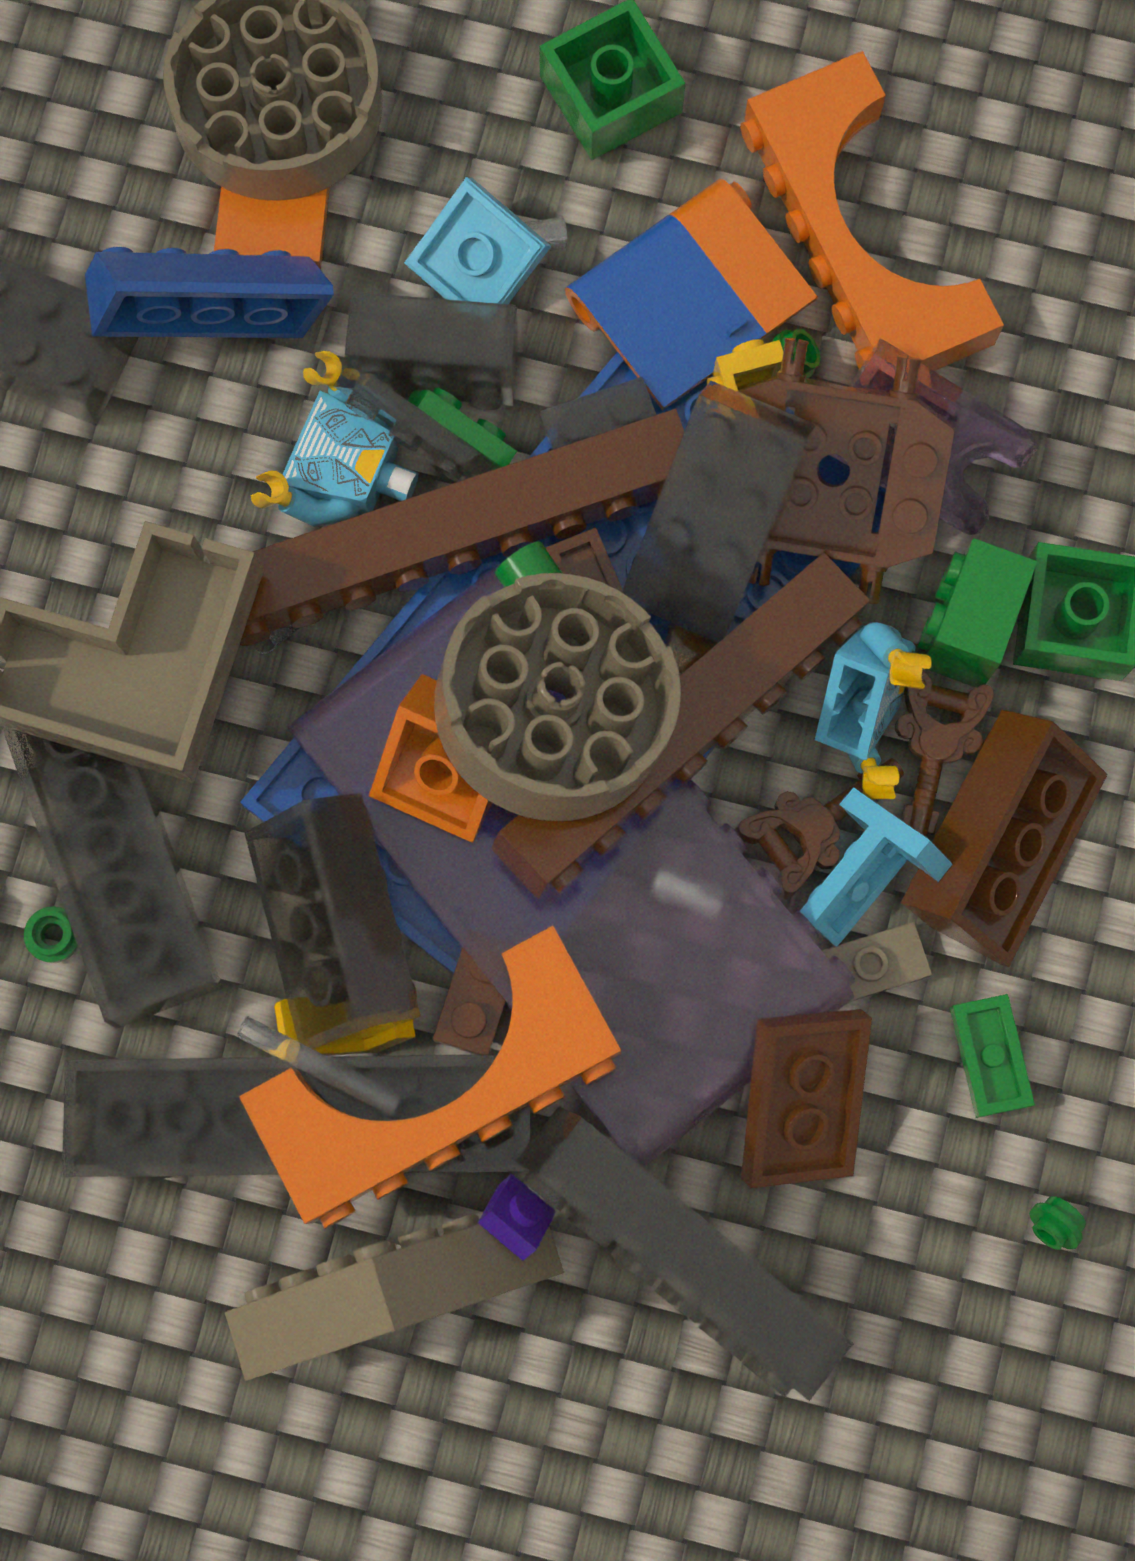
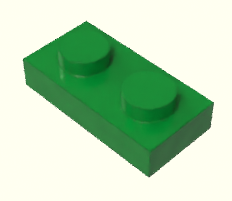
M435 387L433 392L430 390L413 391L402 409L404 412L488 470H495L510 464L517 451L503 442L507 435L499 427L482 418H479L477 422L473 421L460 412L463 404L456 397L440 388Z
M1008 994L951 1006L950 1012L975 1117L981 1118L1035 1106Z

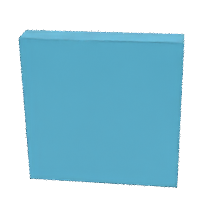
M466 177L404 263L481 331H489L551 248V245L475 179Z

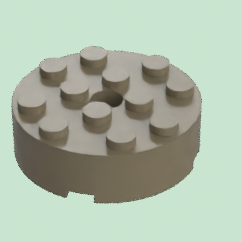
M201 0L193 7L195 13L184 24L179 33L174 32L168 45L163 68L164 91L177 136L193 164L217 185L236 194L262 200H289L309 196L334 185L347 176L361 162L372 146L380 126L383 107L376 49L368 28L356 11L346 1L341 3L338 0Z
M542 573L515 579L514 584L500 589L488 597L484 595L475 602L459 621L450 638L437 678L434 698L435 722L438 735L449 760L460 776L480 795L495 805L518 815L539 820L566 821L586 818L604 812L629 797L646 780L666 747L675 728L681 699L680 677L675 656L671 647L666 648L660 635L649 622L651 616L630 597L605 583L583 576L563 573ZM548 691L559 692L567 700H561L560 703H557Z

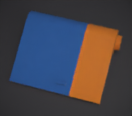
M718 179L565 288L567 299L580 320L593 332L601 329L662 410L713 375L716 357L733 353L732 350L741 343L755 339L762 340L818 298L750 210L752 208L751 201L745 190L737 182L729 184L723 179Z

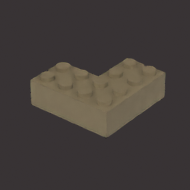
M145 521L109 628L0 597V661L6 663L3 672L0 670V726L194 783L264 572L256 554L206 538L201 547L193 534ZM204 555H206L210 563L203 562Z
M471 1214L442 1224L441 1227L444 1233L442 1236H439L437 1228L433 1229V1226L399 1237L400 1249H397L395 1241L389 1242V1240H385L353 1251L354 1256L349 1254L316 1265V1270L311 1268L281 1278L279 1280L283 1291H281L277 1281L244 1292L247 1304L226 1311L225 1316L245 1381L565 1273L550 1227H548L537 1250L523 1261L478 1224V1215Z

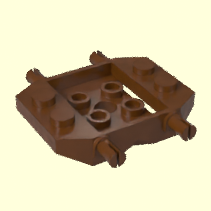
M785 338L781 370L777 372V375L730 394L711 517L750 545L752 555L747 582L756 584L761 563L762 569L759 585H770L774 553H777L778 550L818 557L824 552L830 559L860 563L862 571L859 589L867 596L869 582H872L869 604H879L883 575L889 567L933 553L955 427L918 396V392H915L922 359L911 357L908 377L905 379L908 356L898 355L893 388H890L889 391L846 387L806 378V374H803L809 342L801 339L797 341L795 360L793 361L796 339ZM787 407H793L795 412L778 516L770 515ZM890 423L897 424L880 529L879 532H873L872 527ZM829 454L842 456L849 464V477L839 484L826 482L819 473V463L823 457Z

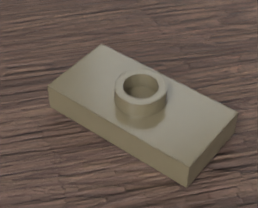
M915 922L806 956L823 1010L932 976Z

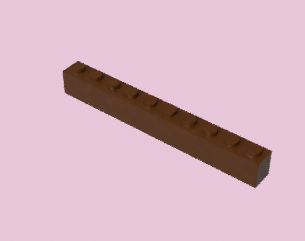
M673 409L252 551L256 554L264 572L239 645L248 646L260 643L271 636L270 631L292 625L294 628L313 625L323 619V613L345 607L346 610L363 608L372 604L376 600V595L397 589L399 592L416 590L429 582V577L450 571L451 574L469 572L480 566L482 559L500 553L505 557H509L526 545L553 535L557 539L575 536L586 529V524L606 517L608 521L628 518L639 510L638 506L656 500L667 504L686 497L690 494L692 488L697 487L698 466L677 410Z

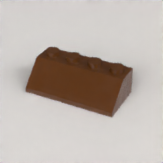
M1001 710L932 842L953 865L939 882L918 868L901 904L929 927L998 964L1009 967L1108 774L1053 721Z

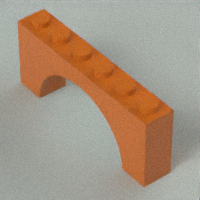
M860 51L747 99L745 118L740 127L749 151L751 153L758 151L765 165L763 175L768 190L774 198L781 197L788 211L786 213V222L796 243L804 242L811 256L809 268L816 285L820 289L826 287L834 302L832 314L838 329L843 335L850 334L858 350L855 352V360L861 375L866 381L873 380L878 390L889 391L890 388H893L898 355L908 356L905 379L908 377L911 357L922 359L918 372V378L995 345L1004 324L981 279L958 285L939 286L918 283L903 278L886 269L869 256L855 240L845 224L838 206L834 187L835 163L844 147L859 131L879 120L886 96L864 52Z
M554 926L501 953L508 969L512 987V1014L507 1036L496 1059L482 1078L462 1096L448 1105L431 1113L405 1120L372 1121L360 1119L337 1110L325 1102L309 1086L301 1072L294 1068L284 1071L239 1096L304 1224H312L320 1220L324 1229L356 1212L352 1204L354 1200L373 1191L377 1200L409 1183L404 1175L405 1172L424 1162L429 1171L436 1169L461 1154L456 1144L475 1134L479 1136L481 1142H484L512 1127L513 1124L508 1116L529 1105L535 1114L563 1099L565 1096L560 1087L581 1076L585 1085H588L617 1069L612 1059L622 1054L621 1049Z

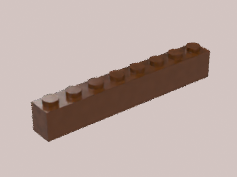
M823 552L679 676L681 699L675 728L654 768L636 791L616 806L586 818L549 821L518 815L498 832L491 850L538 900L552 887L559 894L562 893L583 874L585 869L580 863L594 850L601 857L607 854L627 834L621 828L635 814L642 821L649 817L668 798L663 792L668 785L676 778L683 785L690 781L708 763L703 755L716 743L723 750L727 748L747 729L748 726L743 720L751 712L757 709L762 715L767 713L787 693L782 687L784 683L794 675L801 681L804 680L825 660L826 657L821 653L825 647L832 641L841 647L861 629L864 623L858 617L868 605L870 599Z

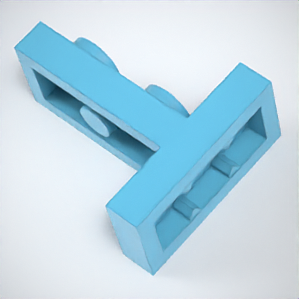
M854 787L839 805L865 831L857 841L848 847L843 859L825 881L812 891L808 902L798 913L821 936L836 947L907 860L938 882L953 865L929 839Z

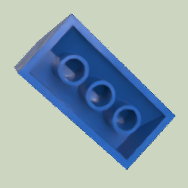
M111 247L102 252H96L85 273L92 336L303 338L334 296L333 284L310 256H291L289 252L282 250L269 251L262 255H239L237 251L231 249L216 250L209 254H187L185 250L180 248H166L156 253H135L127 247Z

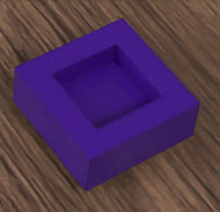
M511 1174L498 1185L478 1224L524 1261L537 1250L557 1211Z

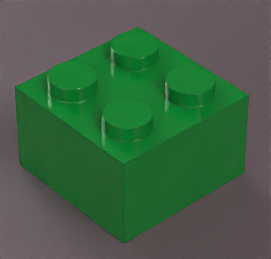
M626 0L539 46L540 77L591 160L683 113L686 83L634 0Z
M975 538L972 539L964 554L955 551L949 566L946 567L935 595V598L943 600L944 603L936 602L931 616H928L917 644V648L925 650V655H929L931 658V668L926 670L975 688L980 685H986L1001 664L1037 561Z
M1038 542L1028 557L1036 560L1037 564L1019 612L1013 665L1123 681L1135 668V556Z

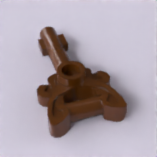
M922 670V683L925 687L924 689L905 687V704L909 714H903L895 722V732L900 738L909 740L908 749L912 754L922 758L912 805H904L901 821L927 838L928 834H935L939 812L933 811L943 763H953L961 759L963 754L971 755L981 749L983 743L982 735L974 727L983 719L993 700L994 691L989 685H980L967 693L933 685L932 679ZM931 706L961 714L960 721L958 723L941 724L927 714L926 707Z
M893 758L879 765L897 766L899 779L904 776L902 767ZM858 773L859 781L827 802L824 806L815 798L806 797L801 801L795 792L786 791L778 796L774 805L775 810L747 817L734 829V835L743 842L754 845L759 843L781 872L778 876V889L782 899L787 900L798 892L813 872L815 865L822 870L831 869L839 861L840 851L835 844L840 839V830L836 823L848 815L839 804L853 787L863 794V773ZM784 828L794 834L796 841L803 850L801 858L798 859L776 829Z

